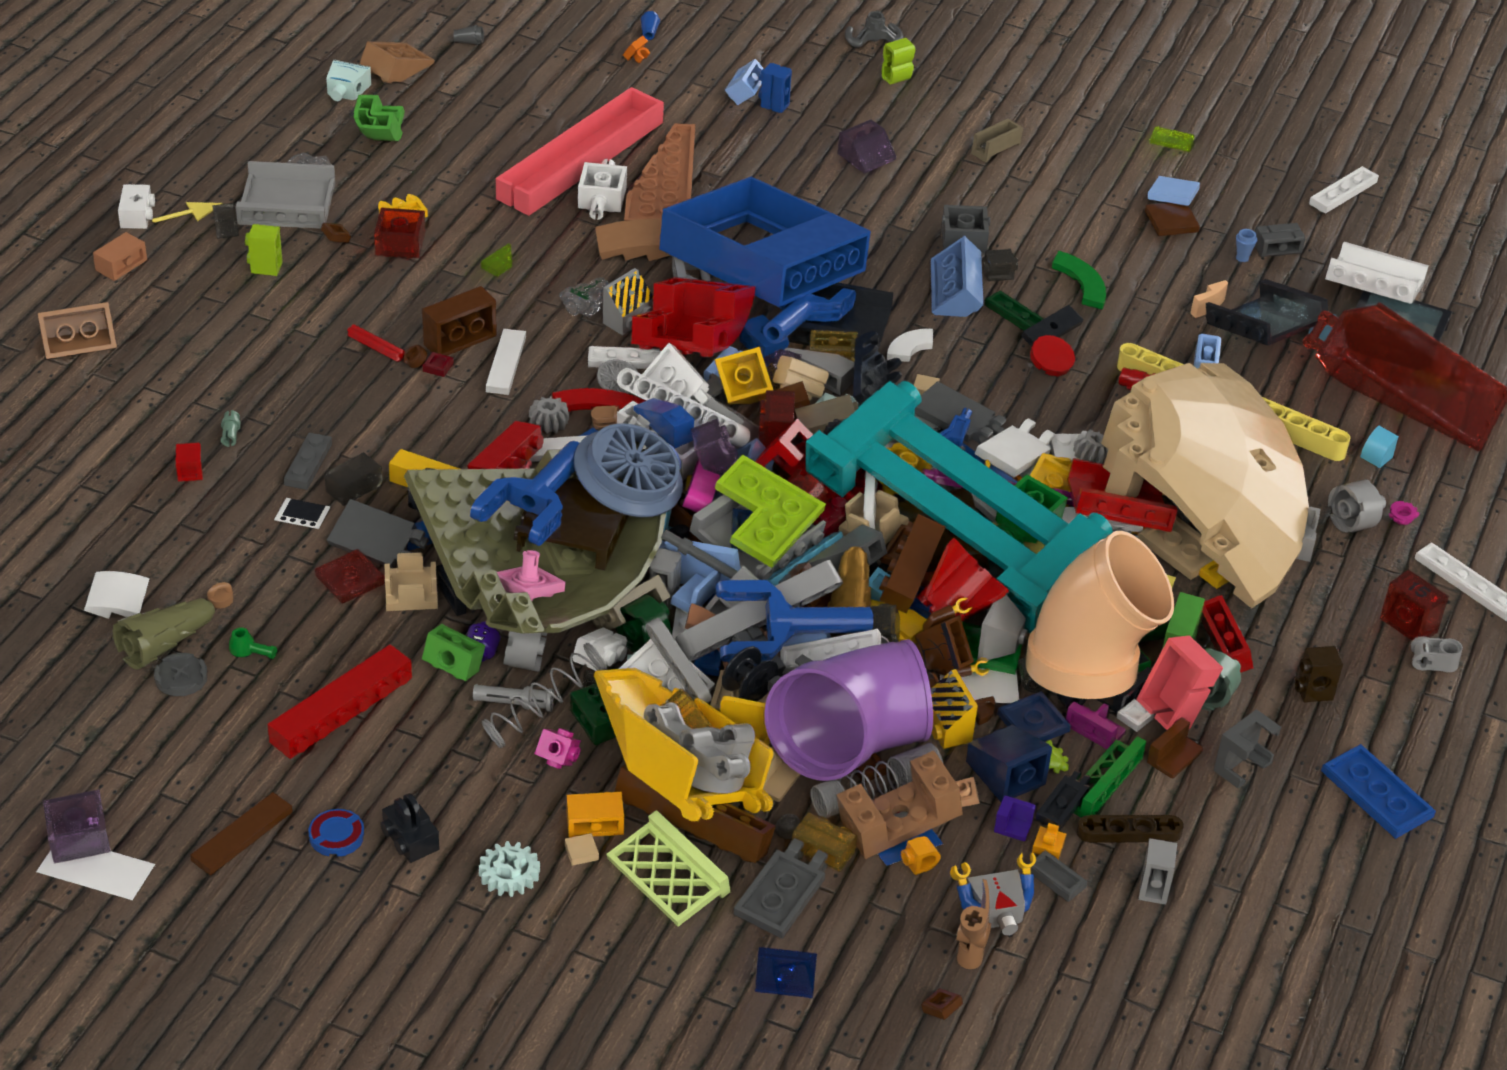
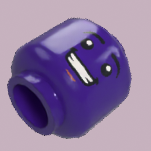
M485 622L470 626L466 636L486 645L482 662L494 657L501 639L499 632L495 628L489 627Z

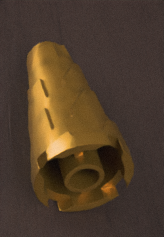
M850 547L841 557L838 570L843 584L832 591L831 601L828 602L827 607L871 608V587H869L867 553L861 547ZM830 633V636L832 638L853 633Z

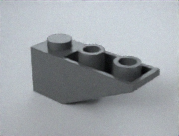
M861 524L807 562L814 567L824 561L831 560L838 572L844 552L850 547L856 546L861 547L867 553V563L870 566L887 554L883 533Z

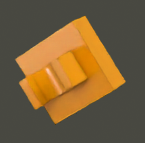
M1048 823L1047 828L1040 826L1032 853L1040 855L1046 850L1059 860L1067 834L1059 832L1058 825Z

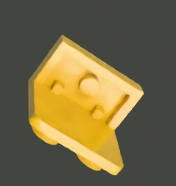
M723 696L720 712L736 724H750L755 731V737L769 747L771 746L765 726L764 713L766 703Z

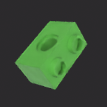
M440 624L428 633L422 660L430 663L435 668L452 674L457 679L467 681L479 672L486 645Z

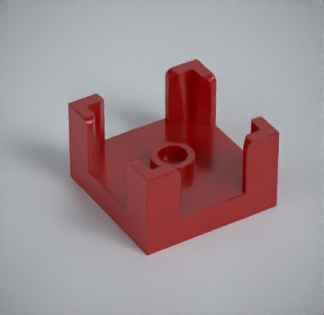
M796 419L763 450L755 462L765 467L773 459L782 469L786 462L791 467H794L803 458V454L791 443V440L798 435L806 443L813 434Z

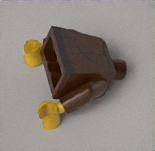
M960 598L956 605H948L931 613L922 625L923 631L916 634L917 643L914 644L921 654L926 669H935L937 673L943 676L956 669L960 677L970 676L972 672L984 676L989 672V669L981 670L978 668L980 663L988 662L987 658L981 657L976 660L974 665H970L974 661L960 615L955 616L958 612L967 613L972 609L970 607L967 610H963L960 607L961 601L968 598Z

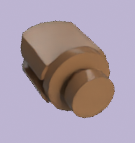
M596 406L591 411L594 428L603 429L606 426L617 424L619 406Z

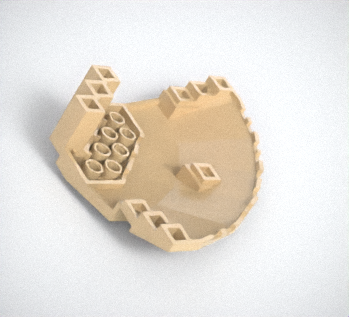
M1187 363L1148 376L1134 384L1129 394L1114 402L1101 442L1108 449L1103 468L1111 473L1105 492L1135 498L1139 495L1144 479L1171 499L1202 534L1199 540V544L1202 545L1201 551L1219 564L1217 572L1235 586L1233 594L1249 607H1255L1276 592L1286 573L1291 569L1295 559L1298 558L1303 546L1302 541L1308 516L1309 503L1303 465L1284 423L1251 383L1224 363H1201L1198 369L1192 364Z

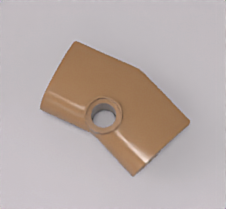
M982 879L983 896L981 907L970 906L963 910L956 940L959 941L957 961L961 967L966 969H976L981 965L991 930V923H989V888L985 879Z

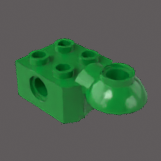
M1027 474L1014 485L1062 519L1068 497ZM996 513L995 521L998 524L997 527L1024 545V542L1036 544L1038 542L1036 538L1002 514Z

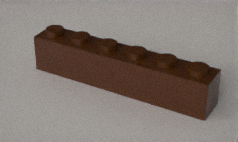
M626 764L620 768L614 792H622V801L625 804L636 806L646 811L648 815L657 810L675 828H682L692 833L698 839H705L716 844L721 850L737 854L744 861L756 863L768 854L775 825L729 803L711 805L714 808V815L711 819L704 820L700 817L699 821L691 822L683 817L681 810L628 771Z

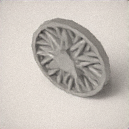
M619 359L608 360L598 368V384L602 389L631 394L618 386L617 376L625 368L638 371L626 361Z

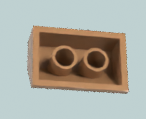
M108 302L38 313L37 317L46 359L117 348Z

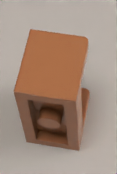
M127 232L93 252L95 270L113 281L147 261L145 242Z

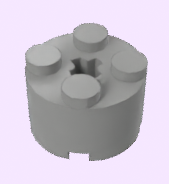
M1365 479L1343 484L1333 488L1329 494L1328 507L1332 506L1333 514H1330V518L1336 528L1342 532H1355L1375 527L1381 520L1386 500L1369 480Z
M509 631L503 664L539 672L542 657L538 655H543L546 638L542 637V635L547 636V633L521 634Z

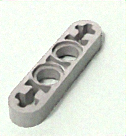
M656 618L648 622L645 626L649 637L691 699L694 701L695 698H699L706 703L710 702L712 697L707 686L661 619Z

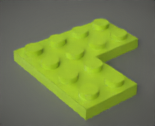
M742 455L715 485L717 491L753 512L731 536L730 543L771 568L775 566L820 516L826 506L824 502L745 455Z

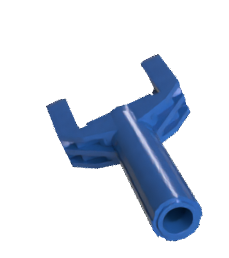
M843 288L830 300L813 294H807L779 307L782 311L764 326L763 335L768 342L778 344L806 320L822 322L839 321L853 308L856 292L855 290Z
M570 441L533 479L517 477L496 479L474 501L470 517L479 522L487 521L508 500L510 504L539 515L533 521L528 541L541 546L561 525V510L563 506L555 492L575 472L574 454L579 442Z
M724 580L715 585L716 596L725 601H767L765 609L768 641H735L719 648L720 660L724 662H730L738 652L751 646L757 647L761 651V662L772 660L794 634L858 633L873 629V612L870 607H792L785 600L782 592L768 580Z

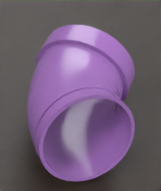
M905 639L896 643L888 642L852 650L823 661L804 663L782 676L771 688L765 704V726L772 746L790 768L805 777L821 781L836 780L848 775L864 764L874 753L909 745L913 742L928 741L933 727V704L929 679L921 654L911 640Z

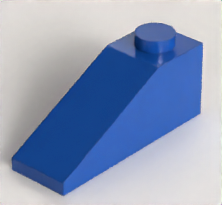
M652 398L633 406V410L650 422L649 426L667 443L672 445L674 449L694 441V418L681 405Z

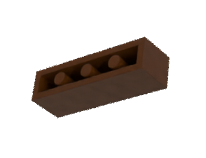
M920 514L917 515L914 523L908 522L903 533L907 538L906 540H900L895 551L899 556L898 558H892L887 569L891 574L889 577L884 576L879 590L883 591L879 601L907 614L946 526Z

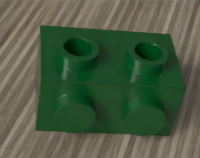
M597 683L571 692L570 711L593 744L598 745L616 738Z

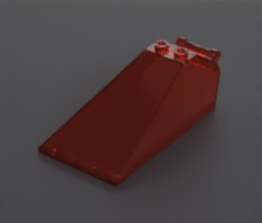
M1380 302L1372 306L1344 310L1339 318L1329 311H1321L1316 325L1303 340L1305 347L1309 349L1314 348L1318 351L1315 357L1327 373L1347 387L1478 452L1484 446L1507 403V386ZM1329 325L1332 329L1323 341L1318 337L1324 327Z

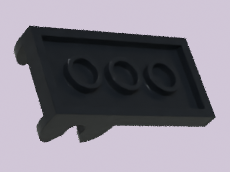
M875 331L867 332L855 338L853 398L860 405L877 390L879 391L886 383L891 381L895 384L902 377L900 371L892 372L902 364V361L899 358L886 361L885 357L877 351L878 347L871 344L879 336Z

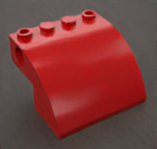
M679 277L654 283L653 310L632 316L631 344L639 345L640 349L659 347V351H662L670 343L680 350L681 354L700 352L702 357H713L714 353L723 351L731 346L741 334L751 311L755 286Z

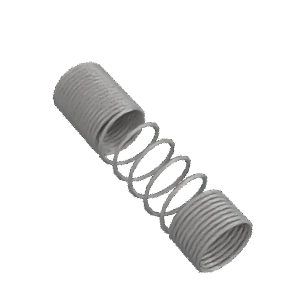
M927 743L890 757L887 763L879 761L876 763L875 768L866 766L863 772L854 770L851 777L848 775L844 777L850 779V787L852 788L853 784L857 785L852 779L855 773L862 774L863 787L869 795L865 785L866 779L872 790V800L875 799V792L870 780L865 775L867 768L874 769L877 788L883 795L884 793L877 780V774L883 782L885 794L887 793V786L882 775L877 770L879 764L883 763L886 765L887 777L894 790L896 788L891 782L889 769L897 783V788H899V786L901 787L912 782L911 760L933 750L942 763L943 759L937 747L932 743ZM839 778V781L837 779L825 781L811 788L813 806L818 815L823 819L839 814L836 795L845 791L840 783L842 778Z

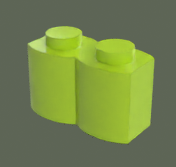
M907 38L886 43L884 46L882 78L890 85L908 80L912 76L914 70L912 61L916 49L914 44Z

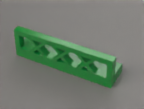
M1137 736L1129 746L1117 739L1086 773V775L1091 777L1089 783L1096 784L1083 798L1082 806H1078L1073 814L1082 818L1087 815H1095L1142 761L1146 746L1144 739ZM1117 750L1122 752L1121 756L1115 759L1114 753ZM1110 767L1104 775L1101 774V768Z

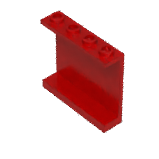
M1073 458L1067 482L1075 513L1088 516L1090 513L1095 512L1107 520L1172 532L1178 511L1177 506L1164 504L1162 492L1144 479L1139 495L1135 498L1105 492L1111 473L1103 468L1104 464Z

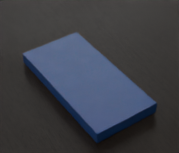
M1362 744L1322 765L1321 772L1395 839L1435 816L1436 810Z

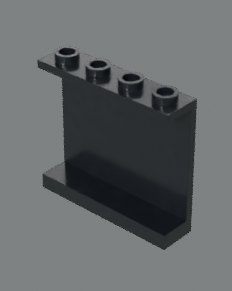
M835 283L812 294L830 300L843 288L855 290V303L853 308L839 321L822 322L806 320L788 335V340L791 343L855 354V338L867 332L875 331L879 336L871 344L878 347L877 351H879L892 311L893 292L844 283Z

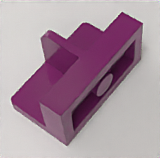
M1073 702L1068 707L1066 720L1071 725L1070 729L1105 749H1108L1116 739L1120 740L1126 731L1125 728L1106 718L1108 705L1105 703L1096 712L1076 702Z

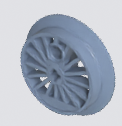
M613 424L586 436L576 448L574 467L579 481L588 493L610 509L630 516L653 517L668 512L678 503L683 490L678 458L669 444L654 432L633 424ZM635 441L639 442L637 450ZM644 445L649 447L645 451L641 452ZM620 477L623 481L621 483L616 479Z

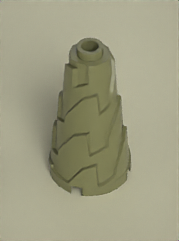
M199 598L189 602H180L161 610L157 608L143 614L137 613L118 620L113 625L112 631L118 652L125 650L128 656L122 659L131 668H143L157 660L158 656L176 647L178 642L195 634L196 630L210 622L213 614H215V608L209 600L206 601L203 598Z

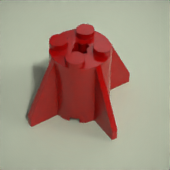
M953 538L946 545L931 582L916 598L925 607L931 606L929 608L930 613L948 605L954 606L960 598H968L961 601L960 607L963 610H967L970 607L972 609L967 613L958 612L955 614V616L960 615L963 623L965 619L990 608L994 602L1003 598L1009 590L985 568L983 569L978 564V561Z

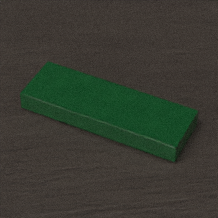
M1001 290L985 299L984 305L1023 331L1044 319Z

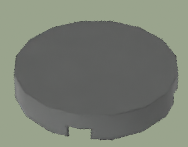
M175 653L162 659L163 662L159 666L157 664L154 669V680L157 688L164 694L171 696H187L203 688L208 677L207 666L204 660L200 657L199 659L195 658L194 654Z

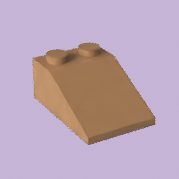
M367 41L360 64L371 67V74L379 75L382 81L391 84L392 82L404 81L434 64L435 60L407 43Z

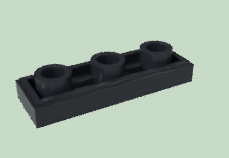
M1067 305L1023 331L1021 336L1032 347L1034 341L1039 337L1051 335L1060 338L1080 326L1084 320L1070 305Z

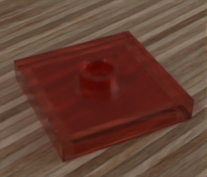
M358 549L315 569V576L342 604L385 584V576Z

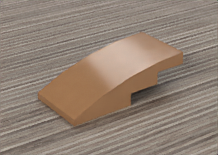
M637 219L595 227L601 259L623 254L625 261L647 255L648 261L670 256V254L659 250L662 219Z

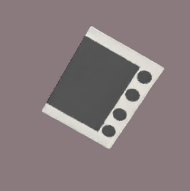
M286 498L274 520L319 529L330 506Z

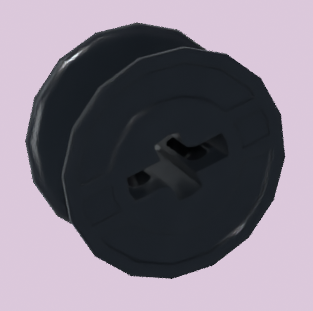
M754 646L747 647L738 652L726 666L722 675V686L728 691L739 689L738 698L757 702L769 692L768 681L778 675L779 667L772 660L761 662L762 653L759 648Z

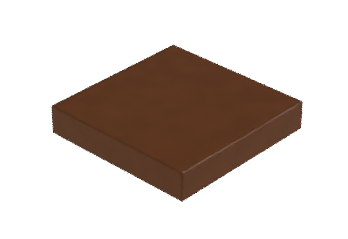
M1173 203L1145 206V213L1158 236L1199 232L1200 225L1189 206Z

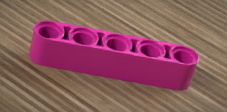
M701 452L682 507L697 513L712 502L716 491L715 485L719 480L724 461Z

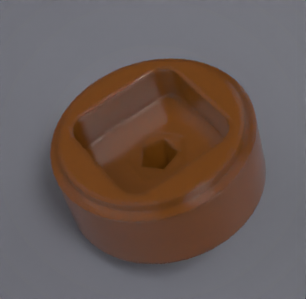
M413 345L405 352L404 362L410 368H417L426 360L427 351L421 345Z

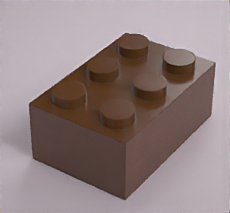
M482 286L422 308L424 346L431 353L435 352L448 356L497 336L496 299Z

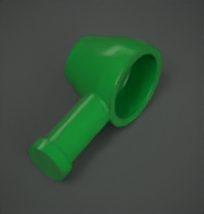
M246 628L234 629L229 640V651L236 657H246L256 653L274 659L277 654L276 646L255 643L252 635Z

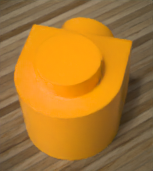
M925 836L915 837L907 841L906 849L901 851L903 863L909 866L914 875L931 870L939 863L941 858L938 850L929 838Z

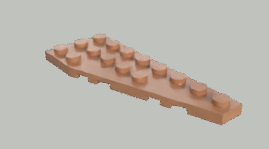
M675 123L666 135L665 142L660 144L656 155L654 154L643 169L640 179L636 180L633 189L628 191L624 221L662 219L664 208L691 199L695 124Z

